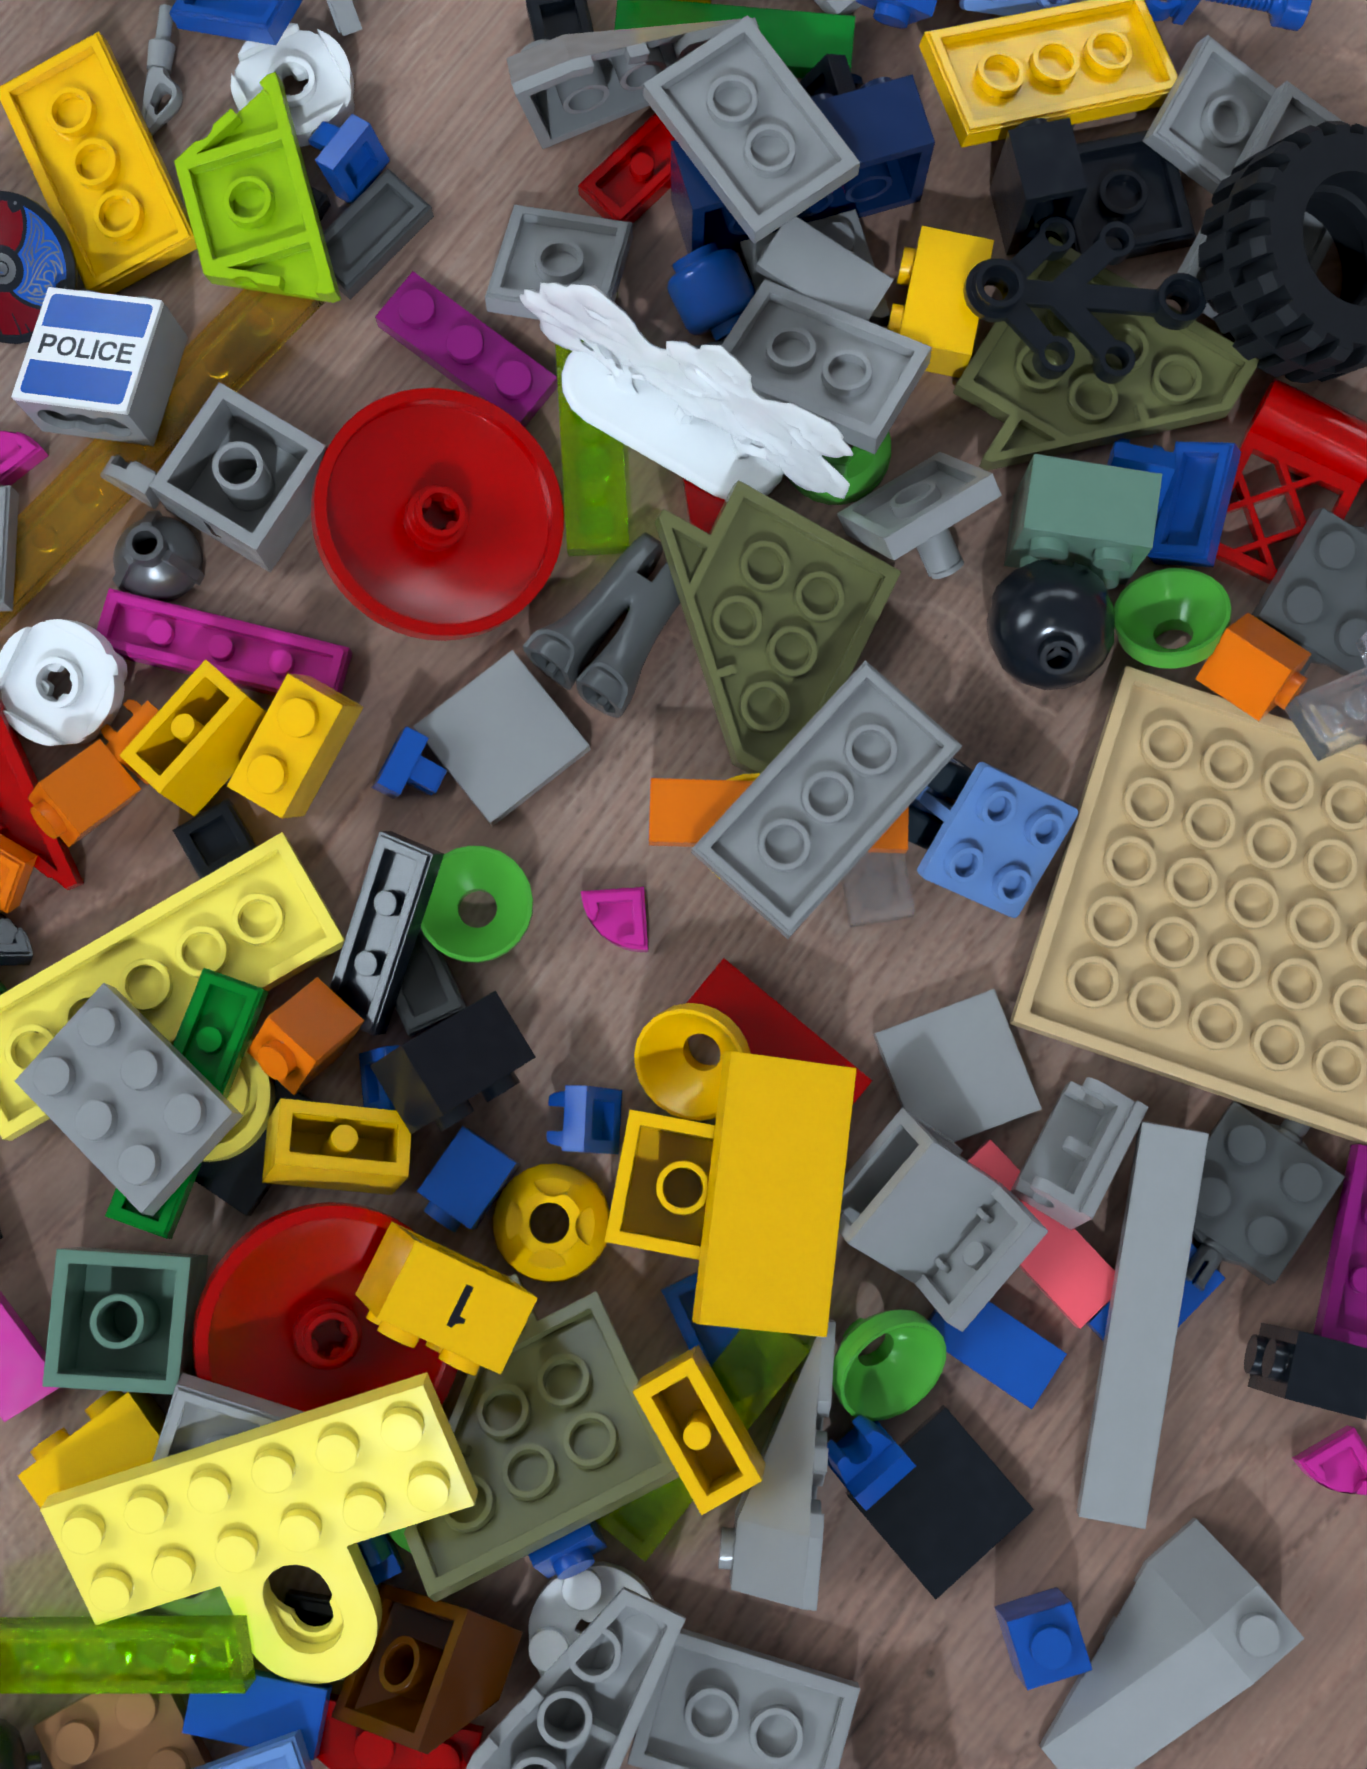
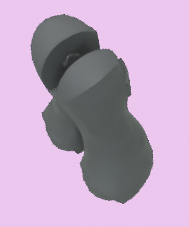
M647 532L639 536L622 553L600 582L580 603L562 618L534 632L523 645V650L528 658L546 676L567 690H570L576 682L577 691L586 703L600 712L615 718L621 717L630 704L648 654L662 629L680 604L667 562L652 582L647 579L655 569L663 553L661 541ZM628 612L623 624L609 644L584 670L591 657L623 613Z

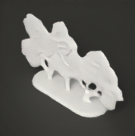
M540 282V292L534 289H524V294L519 295L523 305L539 318L540 330L547 338L562 348L572 350L566 359L561 373L562 392L571 410L585 422L713 496L726 500L733 485L738 480L764 495H768L781 482L783 474L805 490L816 493L827 492L834 497L845 498L850 483L822 456L833 458L853 456L851 448L843 440L842 432L830 421L803 409L797 404L769 400L760 396L752 387V376L749 371L722 345L704 344L698 349L688 342L674 340L666 341V349L653 345L638 330L635 322L627 312L595 285L571 284L567 286L557 282Z

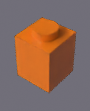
M1246 613L1226 628L1213 654L1208 657L1195 679L1257 721H1260L1276 706L1286 710L1293 703L1308 678L1300 674V671L1312 653L1252 614Z
M98 739L38 782L28 799L34 805L30 811L38 826L52 839L60 837L70 848L128 805L141 788L101 739Z
M317 977L267 1017L247 1052L259 1063L262 1070L268 1076L278 1080L289 1092L295 1095L343 1054L365 1020Z

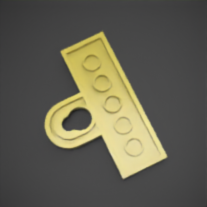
M283 832L0 995V1136L3 1140L12 1141L50 1119L18 1086L15 1080L103 983L115 987L173 1045L203 968L269 991L343 947L345 941L343 933L289 839ZM251 1036L227 1100L243 1116L205 1157L204 1162L226 1160L244 1152L261 1137L267 1128L268 1118L275 1105L274 1079L268 1076L262 1070L259 1063L247 1052L254 1040L253 1036Z
M426 1372L51 1494L47 1497L40 1511L95 1625L220 1586L247 1645L261 1664L273 1673L294 1682L322 1684L337 1681L356 1671L371 1654L381 1625V1598L357 1543L474 1506L478 1489L430 1377ZM288 1565L309 1567L320 1574L332 1593L329 1602L333 1611L331 1621L323 1626H311L302 1622L296 1615L294 1608L278 1600L272 1592L268 1579L269 1575L282 1566Z

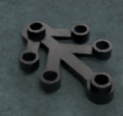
M1059 216L1047 218L1035 233L1033 240L1011 260L988 259L974 266L968 274L963 288L967 306L972 313L982 320L993 323L1005 321L1034 352L1032 358L1033 367L1045 379L1053 380L1063 376L1074 362L1075 350L1066 338L1053 336L1029 307L1050 309L1094 356L1092 366L1097 378L1105 383L1115 384L1122 381L1134 368L1135 354L1127 343L1116 340L1091 312L1154 317L1155 321L1164 328L1182 330L1189 327L1202 314L1207 303L1202 290V283L1194 276L1186 273L1170 275L1157 289L1088 284L1108 265L1113 266L1122 263L1133 250L1136 241L1135 234L1127 224L1120 221L1107 223L1095 237L1093 245L1053 281L1029 280L1027 278L1045 260L1056 261L1064 257L1073 245L1076 236L1074 227L1067 219ZM1052 231L1057 233L1062 238L1063 245L1055 246L1047 240L1045 232ZM1112 236L1117 238L1122 244V250L1116 251L1111 249L1106 243V237ZM994 286L998 288L1002 293L1003 299L998 301L991 298L985 292L984 287ZM1166 300L1176 301L1181 307L1182 314L1172 311L1167 305ZM1045 350L1058 352L1062 358V365L1056 366L1048 362L1045 357ZM1113 354L1121 360L1122 370L1112 369L1107 364L1105 355Z

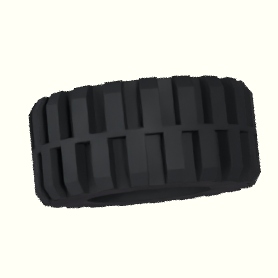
M1325 121L1318 126L1309 125L1294 132L1233 168L1231 176L1223 179L1213 193L1211 203L1214 206L1205 211L1201 234L1206 235L1207 239L1206 242L1199 245L1198 249L1199 267L1205 268L1207 280L1201 284L1205 300H1212L1218 315L1213 317L1221 333L1230 332L1236 340L1232 347L1247 360L1255 357L1259 359L1257 367L1262 371L1275 377L1285 374L1286 379L1298 383H1310L1315 380L1324 382L1367 367V127L1357 123L1350 126V124L1342 121ZM1305 211L1314 216L1327 229L1336 244L1343 272L1340 298L1332 294L1321 283L1310 265L1303 239Z

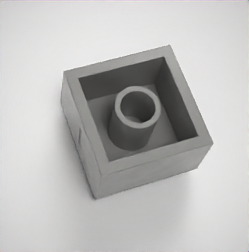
M219 382L149 486L167 511L271 573L311 512L313 484L327 447Z

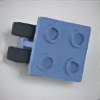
M952 758L909 805L908 841L927 849L917 868L918 874L925 880L1011 918H1016L1019 916L1077 818L1078 809L985 762H979L975 769L972 770L962 762ZM946 797H949V798H951V799L956 800V802H955L954 804H952L951 802L947 801L945 798H946Z

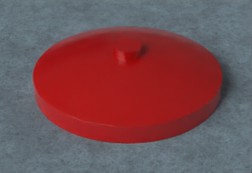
M416 388L393 393L370 403L358 411L338 431L328 446L317 470L311 498V522L316 547L325 569L340 592L358 610L378 624L397 633L425 640L450 641L475 637L496 629L518 615L537 596L549 579L559 556L564 531V509L558 480L550 461L536 439L514 417L495 404L466 392L444 388Z
M322 1202L303 1205L272 1216L243 1235L218 1262L201 1294L195 1314L192 1342L194 1367L197 1377L306 1412L427 1372L442 1405L449 1394L458 1369L441 1361L438 1358L440 1353L425 1345L427 1341L419 1338L415 1348H411L377 1331L379 1325L366 1318L369 1309L355 1295L391 1221L411 1231L413 1230L403 1222L384 1212L358 1204L343 1202Z

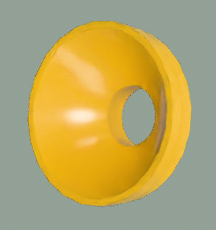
M685 1003L674 1005L662 1011L644 1026L635 1046V1069L640 1084L657 1106L674 1116L687 1120L701 1121L713 1119L717 1114L724 1051L750 1053V1050L740 1028L728 1016L715 1008L703 1004ZM705 1034L713 1038L720 1049L719 1063L705 1065L695 1060L689 1050L690 1036Z
M557 1163L540 1164L528 1168L515 1176L503 1189L496 1202L493 1215L494 1237L498 1249L506 1262L520 1274L543 1282H562L579 1276L588 1270L601 1256L607 1244L604 1241L610 1210L603 1192L597 1183L586 1173L572 1166ZM544 1203H555L562 1206L569 1217L570 1225L567 1234L562 1240L555 1243L542 1242L531 1231L530 1219L532 1213L538 1206Z

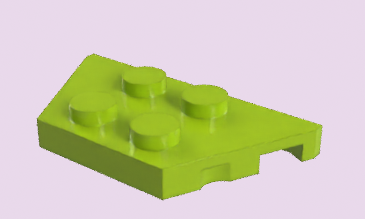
M276 72L270 73L259 82L263 90L237 114L230 108L213 124L212 130L206 138L195 141L174 161L203 273L212 284L330 303L341 301L284 86Z

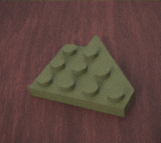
M1051 236L1048 238V241L1055 246L1063 245L1062 242ZM1070 248L1065 256L1059 260H1045L1027 279L1053 281L1082 254ZM1106 268L1088 283L1139 288ZM1168 305L1175 313L1182 314L1179 310ZM1029 307L1053 336L1064 337L1072 344L1075 350V359L1065 374L1053 380L1041 377L1033 367L1032 358L1034 352L1005 321L995 322L956 383L953 393L1004 423L979 467L989 471L1029 462L1034 454L1056 456L1114 443L1121 438L1133 439L1223 419L1228 415L1253 375L1259 359L1256 357L1251 360L1245 359L1232 347L1234 344L1232 341L1196 320L1185 329L1170 330L1160 326L1154 317L1091 312L1116 340L1127 343L1135 354V365L1131 372L1122 381L1108 384L1101 381L1095 375L1092 366L1094 356L1050 309ZM1045 350V357L1048 362L1056 366L1062 365V358L1058 352ZM1113 354L1105 355L1106 362L1112 369L1122 370L1121 360Z
M738 480L729 492L709 534L665 509L658 514L654 523L732 765L749 774H761L849 679L902 571Z
M516 1273L509 1276V1278L524 1288L522 1281ZM597 1291L540 1320L533 1308L501 1375L483 1366H480L476 1376L468 1374L449 1424L478 1489L475 1505L408 1526L404 1531L427 1595L434 1602L465 1588L680 1477L632 1392L639 1379Z

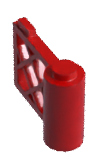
M1276 378L1271 382L1262 397L1239 446L1241 456L1232 492L1236 488L1240 501L1229 504L1227 514L1243 509L1254 542L1234 549L1220 542L1216 555L1217 560L1267 584L1271 583L1278 571L1275 568L1268 546L1299 536L1306 524L1296 491L1317 484L1338 494L1339 497L1331 513L1344 520L1362 483L1367 479V421ZM1251 453L1274 464L1281 487L1252 497L1250 496L1242 472ZM1289 472H1292L1304 479L1292 482ZM1285 495L1296 528L1265 538L1254 505ZM1257 550L1261 562L1246 555V553Z

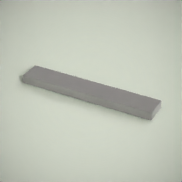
M1142 1121L1138 1128L1076 1509L1079 1517L1146 1529L1209 1133L1145 1121Z

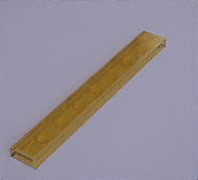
M243 289L185 347L154 446L95 438L18 515L13 611L0 612V631L132 499L133 496L100 477L111 456L120 455L129 464L130 462L137 461L157 473L218 383L220 382L237 392L325 303L324 301Z

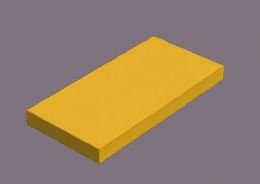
M1087 0L924 32L919 44L921 53L961 148L1006 139L1008 130L1014 129L1019 124L1034 118H1045L1049 122L1070 118L1071 125L1160 107L1178 78V74L1144 0Z
M99 31L0 86V101L48 207L71 243L76 267L86 290L115 294L197 249L185 206L112 49Z
M724 1051L692 1322L699 1325L827 1337L857 1068L736 1051Z

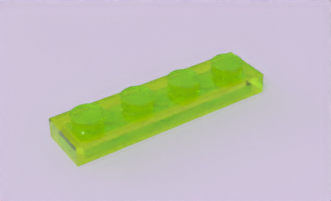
M555 344L568 557L621 554L629 547L623 443L585 422L571 410L562 392L561 373L566 359L572 350Z
M739 1329L711 1365L747 1431L810 1351V1346L795 1334ZM678 1477L595 1521L646 1562L692 1503L693 1499L681 1478Z
M247 1615L124 1616L99 1625H95L92 1617H0V1694L246 1693L256 1680Z

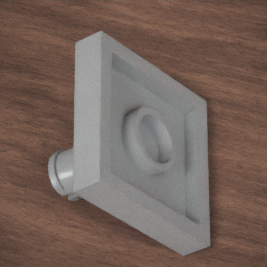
M938 452L838 512L837 516L846 535L893 561L916 548L928 576L932 577V579H941L955 573L964 565L949 527L999 498L1002 494L993 473L945 453Z

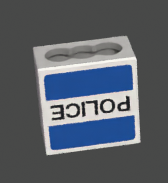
M48 287L11 397L43 432L154 446L188 336L162 300L146 296L131 297L99 293L92 290L79 291Z

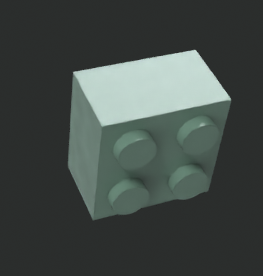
M1034 454L1013 497L1004 566L1020 568L1037 560L1052 559L1053 565L1074 567L1073 562L1088 567L1102 579L1106 589L1116 588L1118 584L1126 585L1153 548L1163 474Z
M87 1247L56 1249L42 1386L173 1395L182 1373L197 1377L192 1350L193 1326L199 1300L206 1285L208 1255Z

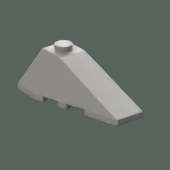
M750 18L759 29L756 18ZM741 19L564 34L551 40H536L526 45L520 53L506 58L511 84L542 149H545L650 106L643 97V83Z
M830 1318L827 1337L810 1336L760 1452L766 1463L763 1480L743 1492L735 1511L734 1528H721L718 1569L730 1570L731 1590L810 1611H817L825 1514H821V1500H817L818 1486L823 1487L828 1469L827 1431H823L824 1417H829L831 1410L837 1322Z
M1193 1517L1143 1562L1133 1580L1136 1582L1117 1617L1113 1615L1102 1634L1105 1638L1091 1661L1093 1670L1078 1676L1039 1744L1040 1748L1057 1769H1134L1253 1685L1304 1639L1261 1585L1196 1518Z
M623 1587L477 1747L466 1769H619L683 1627L686 1616Z

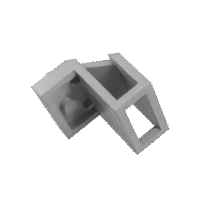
M902 1107L845 1175L839 1233L852 1247L913 1282L948 1324L963 1332L1048 1233V1230L1003 1184L959 1156L963 1150L951 1139Z

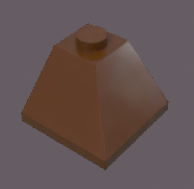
M381 1582L378 1592L382 1603V1620L375 1645L367 1660L356 1671L346 1676L331 1717L419 1752L429 1754L499 1701L523 1632L469 1609L440 1600L434 1602L427 1596Z

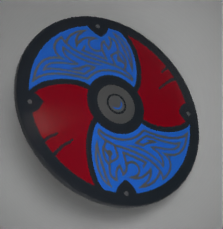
M0 191V342L21 344L31 340L48 287L76 290L77 267L74 252L65 231L48 210L36 201L21 194Z

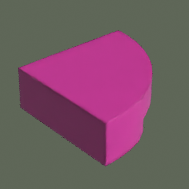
M0 431V486L14 484L49 455L36 441L23 433Z
M644 887L581 891L586 915L592 926L603 938L625 950L649 952Z
M1347 1425L1292 1457L1301 1471L1316 1483L1341 1493L1367 1495V1448L1354 1427Z

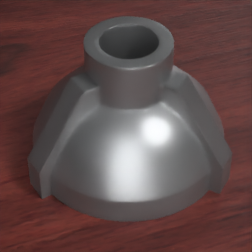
M159 510L147 511L144 518L129 526L117 541L113 555L115 569L113 581L123 592L128 590L131 594L163 602L176 600L185 595L195 584L200 586L204 578V574L201 572L203 563L201 547L193 533L184 524L175 519L163 517ZM149 539L157 540V546L152 553L147 555L139 554V548L144 541Z

